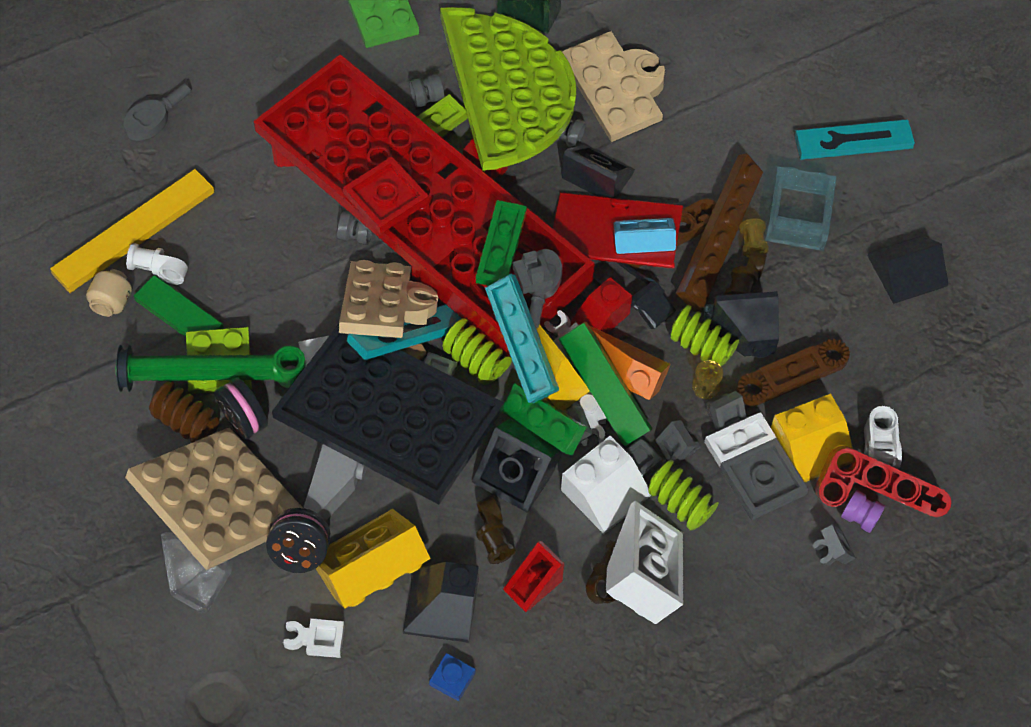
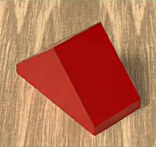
M539 541L503 590L527 612L563 581L564 562L542 541Z

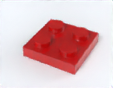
M392 156L343 187L344 195L379 234H382L429 203V195Z

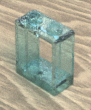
M778 166L773 185L765 241L824 251L829 235L837 176L827 175L822 172L802 171L793 167L785 168ZM782 188L825 195L821 223L778 216Z

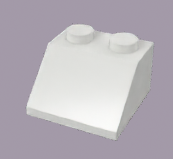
M611 436L562 473L561 491L603 534L626 517L631 503L636 501L642 504L651 496L648 493L649 488L633 458Z

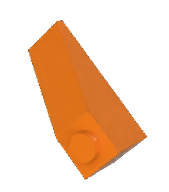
M590 326L628 390L648 400L652 399L660 391L671 364Z

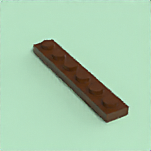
M747 153L737 156L677 289L676 294L687 305H690L693 311L703 310L762 177L763 171Z

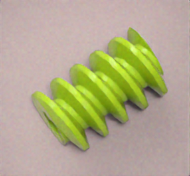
M687 305L672 325L671 339L674 342L681 340L680 345L684 349L691 347L690 352L694 356L701 353L700 359L704 363L711 360L710 366L714 370L720 368L735 352L739 339L730 344V332L720 337V325L710 330L711 319L708 318L703 323H700L701 312L698 311L691 317L689 313L692 307Z
M466 318L461 319L448 331L443 341V350L451 354L455 361H460V365L464 369H469V373L472 376L478 377V381L481 384L487 385L492 383L508 369L512 358L507 356L500 360L503 350L498 348L491 352L495 343L490 340L483 345L486 335L479 333L474 337L477 328L472 325L465 329L468 320Z
M670 459L652 476L648 493L652 497L659 495L658 502L661 505L668 504L667 510L670 513L678 512L677 519L680 522L688 520L686 527L689 530H695L711 517L719 502L710 506L708 504L712 497L710 493L700 497L699 494L702 489L700 484L691 489L689 487L693 480L691 476L681 480L682 468L671 472L674 461Z

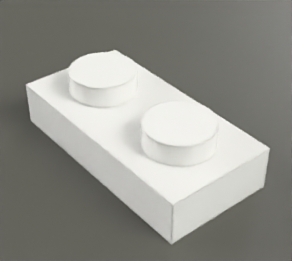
M760 412L706 436L704 443L720 467L722 462L777 437Z

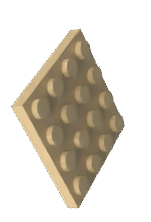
M230 428L129 468L125 477L206 570L266 542L270 526L278 514L290 508H303Z

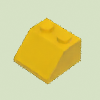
M831 393L774 415L771 429L804 482L820 476L827 458L834 448L838 446L852 448L846 419ZM841 454L838 457L837 466L842 468L852 464L851 454Z

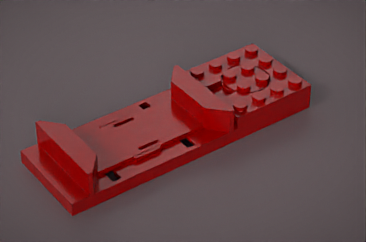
M341 54L254 120L255 131L272 146L273 159L276 166H296L406 260L412 266L413 282H419L431 287L437 292L438 298L462 319L466 318L470 326L474 325L477 328L478 333L486 335L485 339L494 342V346L497 349H502L506 357L510 356L485 287L488 285L476 283V274L496 201L523 205L520 201ZM376 101L384 106L370 116L364 112ZM392 156L429 195V203L382 234H379L344 195L343 187ZM449 163H453L457 169L444 179L438 174ZM527 208L514 262L522 260L524 253L549 249L559 256L562 263L560 286L553 296L545 299L539 323L543 327L545 325L544 322L550 321L559 310H562L593 282L595 263ZM512 266V269H511V273H510V274L515 275L514 270H513V266ZM529 293L523 294L528 309H530V299L532 296Z

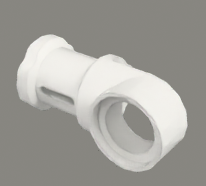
M133 243L128 250L126 262L128 270H134L135 268L149 270L166 283L172 285L183 283L188 270V266L184 261L175 257L165 256L162 248L151 250L140 248L139 244Z

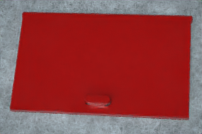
M560 192L553 229L590 260L674 269L683 205ZM674 219L676 230V249L674 251L616 253L615 221Z

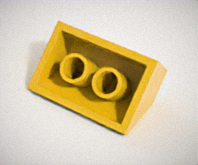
M391 509L330 544L324 561L316 570L334 599L344 608L359 605L366 599V596L376 590L388 588L394 583L395 579L405 573L417 571L424 562L431 558L416 526L397 511Z

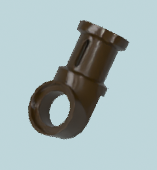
M752 249L747 266L733 268L731 272L732 282L724 295L750 293L752 285L756 284L757 280L761 278L767 253Z
M489 496L476 503L485 524L476 532V536L479 541H483L489 553L487 557L489 563L499 564L514 555L516 549L512 544L508 543L503 533L504 525L500 509L493 496Z
M614 540L607 542V551L600 563L594 565L593 572L586 584L587 596L595 604H606L616 600L608 593L605 598H602L597 591L599 581L604 580L606 582L607 566L617 542Z

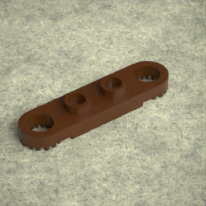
M828 339L819 345H813L763 366L755 372L743 375L738 382L736 391L743 397L744 404L749 406L760 405L842 370L847 365L850 357L849 347L846 346L845 342L842 343L841 340ZM828 350L838 351L842 358L837 361L829 360L825 352ZM748 384H755L760 388L761 392L759 395L756 394L755 396L753 394L751 396L750 393L747 394L748 392H745L744 387Z

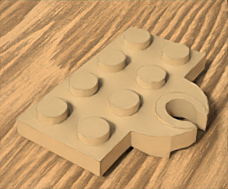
M612 31L562 51L573 70L576 85L611 142L662 121L663 114L653 98L658 96L663 90L665 68L664 66H658L654 72L643 70L644 67H655L659 64V57L656 54L643 49L623 51Z
M369 260L351 261L339 321V333L402 338L404 322L415 325H427V319L437 312L438 294L425 284L410 281L411 266H404L396 262L379 264Z

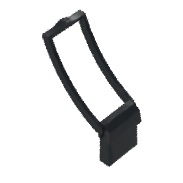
M618 263L630 274L647 284L632 296L631 307H634L636 311L638 310L650 329H655L671 316L676 309L664 295L665 290L655 280L639 273L627 263ZM593 275V282L600 286L603 282Z

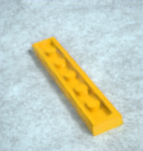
M196 169L192 170L51 267L52 275L71 293L93 278L97 273L126 255L131 244H142L214 193L213 186Z

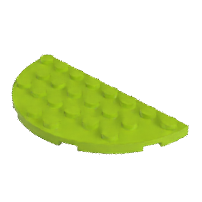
M440 8L441 23L482 171L496 170L520 163L547 149L562 135L570 123L576 99L574 73L561 50L556 51L548 43V38L536 29L511 17L494 13L493 16L476 14L475 9Z

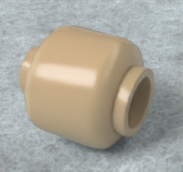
M115 269L100 271L95 275L86 294V298L90 303L89 306L94 312L110 317L112 314H119L124 310L132 293V286L126 280V275Z

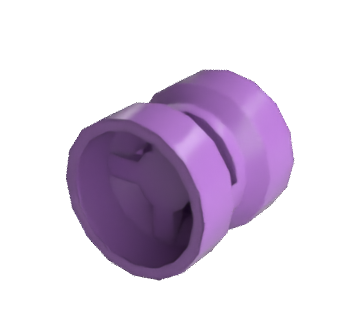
M856 490L841 518L848 522H857L862 530L870 534L886 506L878 501L872 502L868 500L866 494Z

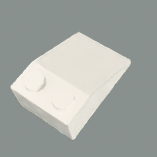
M634 501L631 503L607 566L606 592L654 624H657L683 605V533L638 502Z

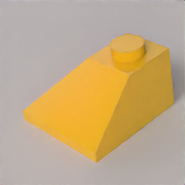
M539 324L536 330L560 389L543 399L561 411L566 410L590 390L565 355Z

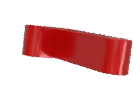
M838 446L831 451L815 486L817 497L827 506L831 507L843 504L854 482L933 517H941L947 514L951 508V497L945 490L847 446ZM843 453H850L853 459L852 465L848 469H839L837 466L838 457ZM874 466H879L882 470L880 480L874 483L869 482L867 479L868 470ZM908 479L911 482V491L904 496L898 495V483ZM832 482L839 485L838 495L832 499L825 498L823 492L825 486ZM921 492L931 497L936 496L940 500L939 505L933 504L931 506L929 502L919 498Z

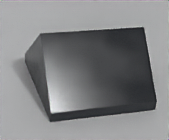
M585 144L566 149L563 156L562 179L599 197L617 198L635 169Z
M924 236L869 252L867 255L893 304L945 288L949 284L942 243Z

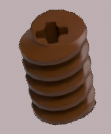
M167 381L154 394L149 405L152 417L160 419L162 424L170 426L171 430L180 433L184 439H190V442L193 443L214 434L219 425V418L212 419L214 409L208 407L203 410L204 403L202 401H197L193 404L194 396L192 394L184 396L185 391L181 387L174 390V382Z

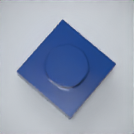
M446 653L431 677L429 686L459 701L474 677L476 669Z

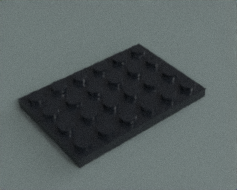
M338 324L272 410V417L439 505L504 410V402L401 350L364 360L347 342L348 334L339 333Z

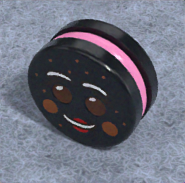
M235 377L229 383L215 390L214 394L223 414L240 437L249 439L254 435L253 433H257L258 430L261 431L268 426L267 417L260 403L242 379Z
M287 509L278 514L270 526L266 540L267 553L273 563L285 571L291 573L312 571L322 564L327 555L330 543L329 526L318 513L310 509Z

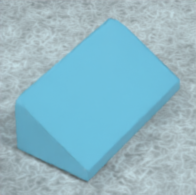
M672 218L614 222L615 249L618 254L674 251L676 249V230L674 219Z

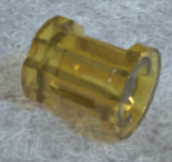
M748 219L739 225V231L744 238L742 252L745 257H750L752 249L768 253L769 246L764 238L766 224L761 219Z
M711 360L698 364L692 384V389L695 391L696 396L706 400L717 396L720 390V382L723 378L722 367Z

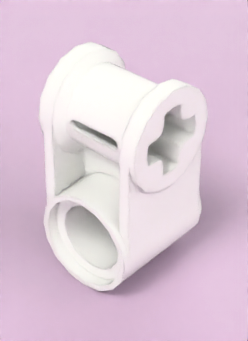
M878 406L872 410L864 426V454L899 469L902 460V448L899 441L898 417L896 412L890 407ZM875 422H882L887 428H880Z

